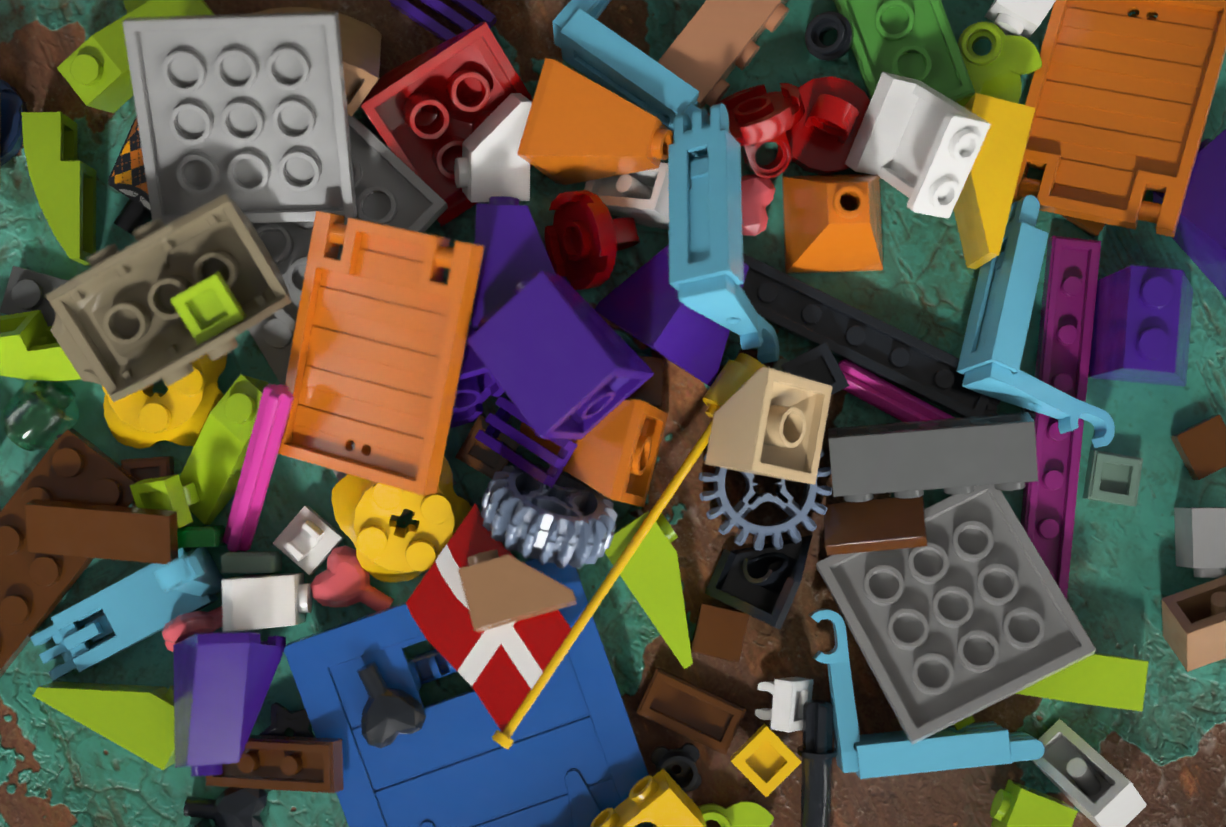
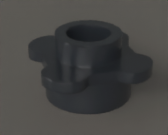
M685 743L681 748L675 749L658 746L652 751L651 761L656 765V774L664 768L684 792L694 791L701 785L702 778L696 767V761L699 759L700 753L694 744ZM679 765L681 769L678 772H673L672 767Z

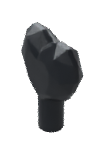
M375 662L369 663L357 670L369 695L361 718L362 735L369 745L382 749L392 744L398 734H413L422 729L426 714L423 705L416 698L403 690L388 688Z
M229 787L217 799L188 796L184 805V816L213 819L217 827H264L260 813L267 804L268 793L265 789Z

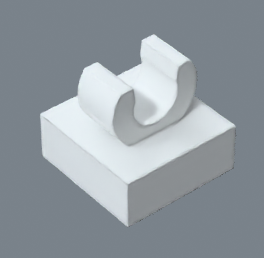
M304 506L273 544L306 573L312 575L345 537L311 507Z
M788 677L759 683L757 690L770 692L773 695L772 709H756L755 716L762 720H771V730L788 733L803 730V705L805 702L812 700L814 679Z

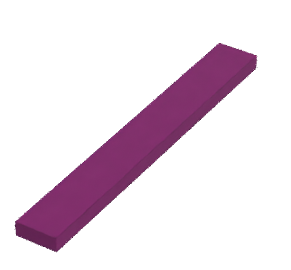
M1051 236L1048 238L1035 378L1076 399L1086 402L1101 241ZM1035 412L1038 481L1025 482L1020 523L1067 600L1084 420L1078 418V428L1071 432L1060 434L1058 428L1059 419Z

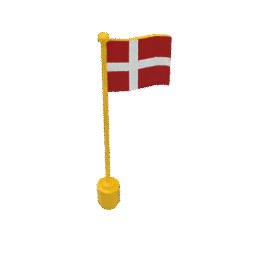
M739 353L735 360H728L702 399L708 406L705 414L712 421L572 628L558 609L479 633L474 630L458 569L469 566L468 557L491 550H497L499 557L510 555L517 559L510 551L505 549V546L500 541H496L491 537L492 532L483 526L484 518L480 515L481 513L476 503L407 600L406 605L425 638L472 686L501 730L497 729L492 736L495 742L506 749L510 748L514 742L510 737L707 446L714 413L761 367L767 368L760 361L745 353Z

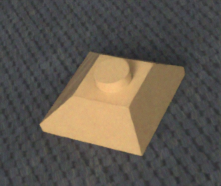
M761 367L714 413L705 464L815 485L832 386L772 368Z

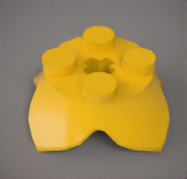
M206 353L190 362L194 371L179 381L166 386L168 388L166 394L153 393L154 384H151L113 402L104 386H102L105 393L103 402L104 417L114 438L123 445L138 449L152 447L162 440L181 446H194L209 413L224 396L217 382L219 376L226 368L228 354L226 353L212 361Z
M445 457L443 458L437 494L423 496L350 474L345 475L332 488L331 501L334 516L339 527L354 543L357 559L362 568L382 582L409 581L430 569L472 509L467 500L457 496L453 489V473ZM403 509H409L413 511L412 519L418 521L414 525L409 524L406 528L396 526L397 521L391 520L390 517L392 515L400 516Z

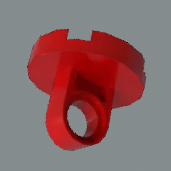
M833 76L811 79L798 87L805 112L801 120L786 131L791 148V161L807 172L819 175H833L835 172H842L850 168L845 162L866 114L870 100L862 89L849 80Z
M780 83L781 91L769 93L766 92L764 84L738 91L717 103H723L726 106L729 117V133L740 144L744 161L754 173L763 178L777 177L789 166L791 148L786 131L798 123L805 112L798 87L790 83ZM766 142L777 143L778 154L774 161L767 165L757 164L755 155L758 148Z
M588 190L560 193L551 202L549 211L555 210L556 212L553 225L545 226L544 237L546 252L555 274L562 277L566 276L571 283L570 285L575 290L600 287L611 275L615 265L616 251L640 243L634 218L612 219L607 206L600 197Z

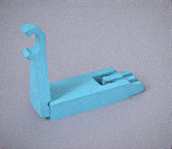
M571 0L552 21L554 44L561 48L562 59L595 83L657 117L672 131L673 138L675 116L686 113L692 124V113L695 110H699L697 107L698 101H696L699 98V91L597 20L611 0Z
M723 103L711 106V124L708 112L704 108L693 111L692 124L686 113L674 117V144L668 145L669 284L678 290V299L687 307L740 335L742 350L758 347L757 358L762 364L778 361L779 342L775 329L756 312L739 285L744 283L740 144L729 133V117L726 106Z
M1028 195L1011 205L999 255L980 267L957 372L964 374L962 387L1059 419L1058 428L1060 434L1071 432L1078 428V418L1088 421L1095 430L1094 437L1091 439L1094 447L1107 446L1111 443L1115 433L1114 422L1109 413L1076 399L1020 370L1049 233L1036 228L1040 203L1035 196Z
M192 547L179 548L178 559L169 564L151 563L51 617L54 623L52 626L31 636L30 639L34 646H39L53 638L56 646L46 650L39 656L43 664L59 656L63 657L65 663L54 667L48 672L52 681H55L76 669L78 672L89 670L162 631L165 624L177 616L199 611L219 600L216 594L222 591L221 580L223 578L207 547H196L194 549ZM110 635L109 637L97 642L98 640ZM92 639L93 642L97 643L90 646L87 640Z
M825 608L814 610L808 615L816 622L829 619L833 623L834 648L829 652L818 651L813 658L828 666L830 700L833 706L834 745L837 749L836 763L843 773L855 772L860 779L1010 764L1017 761L1036 760L1043 756L1045 748L1041 741L1025 732L1009 733L1006 728H1002L1001 725H997L994 721L972 723L958 731L952 725L913 745L910 743L904 730L859 735L845 622L838 613Z

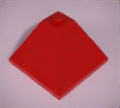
M483 21L397 66L380 77L360 106L388 148L447 203L448 208L437 219L442 227L478 203L470 202L462 192V188H457L455 183V159L462 158V143L511 93H521L531 101V105L533 99L487 23Z

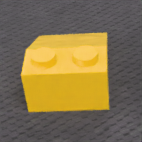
M975 93L964 108L991 125L953 209L966 267L975 270L997 257L1000 253L1035 112L1034 107Z

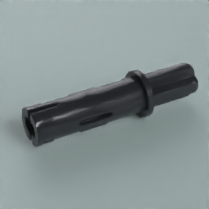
M810 700L803 705L802 746L797 748V754L802 756L800 827H830L832 758L837 756V749L832 747L833 706L831 702L825 700Z

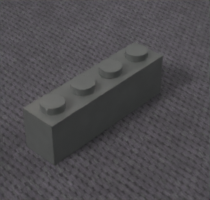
M1028 412L828 428L833 496H844V500L847 502H865L872 500L874 494L894 492V497L916 498L924 495V490L943 488L946 494L961 495L973 492L974 486L994 485L996 490L1013 491L1025 488V482L1038 481L1035 422Z

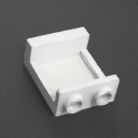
M882 72L845 164L856 172L878 175L909 198L907 207L913 212L949 219L991 124L920 80Z

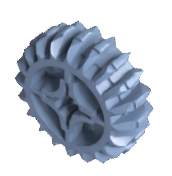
M823 449L821 450L820 459L825 455ZM716 467L714 474L709 472L699 473L698 479L703 482H713L714 490L701 492L699 494L700 500L709 501L715 498L718 506L706 512L707 518L714 519L723 513L727 519L720 524L718 532L725 535L733 526L738 527L739 530L735 535L734 543L740 546L745 543L749 533L754 534L753 548L759 551L764 547L765 536H770L771 544L776 550L783 548L781 533L786 532L793 543L800 542L802 538L796 526L801 523L807 530L814 531L817 525L807 516L811 510L817 514L825 515L828 510L825 505L815 502L816 494L822 496L832 494L831 487L817 486L816 478L815 485L804 483L802 499L798 504L793 500L794 497L786 490L785 480L776 478L777 482L772 484L777 485L775 492L783 501L777 495L762 493L759 496H755L748 503L750 498L756 493L753 489V486L757 485L753 483L755 475L738 471L745 479L746 488L739 502L732 508L725 491L727 469ZM830 467L818 468L817 477L831 475ZM762 502H771L788 515L781 522L771 525H756L744 519L751 510H754Z
M539 463L536 464L537 466H539L540 468H542V469L545 470L546 472H547L548 469H549V468H544V467H543L541 464H539ZM504 466L502 471L495 472L492 481L489 482L481 503L483 507L480 514L484 518L483 526L492 532L491 537L494 540L505 542V549L508 551L516 550L522 553L524 559L529 557L537 559L541 565L549 562L554 563L559 568H564L566 564L574 568H581L584 563L595 564L599 557L604 556L606 548L610 547L617 513L613 510V502L571 474L561 472L551 488L542 484L517 466Z

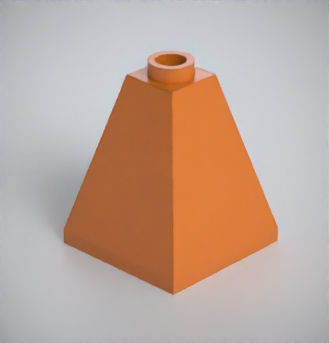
M545 58L517 155L555 183L568 185L657 169L660 166L661 159L666 160L668 158V145L673 144V133L654 115L560 62Z
M845 174L782 177L786 274L883 270L880 177L878 175Z
M636 399L624 400L581 440L570 439L578 444L563 470L609 499L644 507L668 413L645 401ZM524 422L521 423L520 432L555 455L559 453L562 447L548 438H540L533 428Z

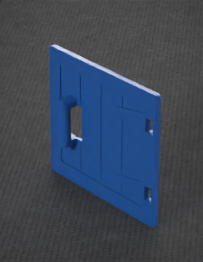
M534 558L521 561L573 590L576 605L559 609L572 628L588 604L577 569L569 564H566L564 568H559L554 563L549 562L541 565L539 560ZM406 602L289 642L284 648L285 656L315 737L342 739L344 790L336 793L349 827H590L592 821L599 813L610 807L616 808L629 797L632 787L640 779L649 775L593 615L510 737L514 742L509 749L504 748L492 739L496 730H501L474 690L424 707L419 694L422 684L457 673V671L436 649L406 658L403 650L404 647L427 640L412 618ZM372 662L376 663L388 688L400 689L412 695L423 705L426 714L421 730L413 734H398L392 744L382 749L369 745L363 737L361 729L362 711L369 699V695L357 670ZM642 822L635 827H654L655 824Z

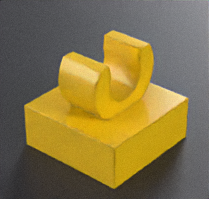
M765 723L730 757V761L765 797L775 790L802 763L793 751Z

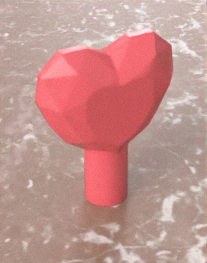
M757 174L741 177L742 235L757 236L766 230L768 222L766 207L773 200L776 189L770 178H763Z
M346 545L332 550L327 558V570L316 575L310 585L312 597L322 606L334 608L348 607L361 602L378 612L389 608L394 601L393 598L370 585V574L360 565L356 550Z
M222 606L209 612L195 611L181 614L166 623L162 631V636L166 640V649L173 652L174 644L195 634L213 633L215 630L223 627Z

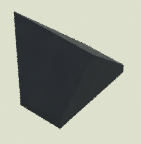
M812 535L801 537L802 540L798 543H793L790 539L784 540L783 548L779 550L774 549L771 543L764 544L761 551L755 550L753 547L733 551L724 549L705 594L777 629H781L801 584Z

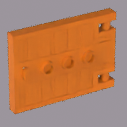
M1056 0L1040 51L1042 67L1034 72L1025 103L1026 106L1034 107L1035 112L1012 203L1019 201L1020 197L1033 195L1040 203V211L1136 230L1138 220L1156 223V234L1174 238L1226 54V0ZM1029 167L1044 170L1042 180L1026 178ZM1147 190L1165 193L1163 203L1144 201Z
M316 211L285 385L288 386L289 392L293 394L294 399L278 454L423 496L437 494L484 246L456 241L455 247L452 248L449 247V238L355 218H348L346 225L344 224L345 216ZM341 244L343 245L341 259H337ZM444 268L450 269L448 284L442 282ZM352 442L355 443V448H354V449H353V447H352Z

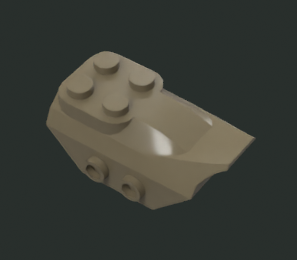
M227 194L216 198L168 225H165L161 217L133 232L138 242L121 252L114 243L87 258L92 267L91 269L45 295L56 312L55 320L50 330L82 381L94 382L104 386L113 402L135 393L160 379H163L166 386L179 381L194 371L190 362L206 353L212 361L225 355L239 346L235 339L236 336L291 303L289 291L277 264L250 220ZM219 271L246 314V317L198 345L170 299Z

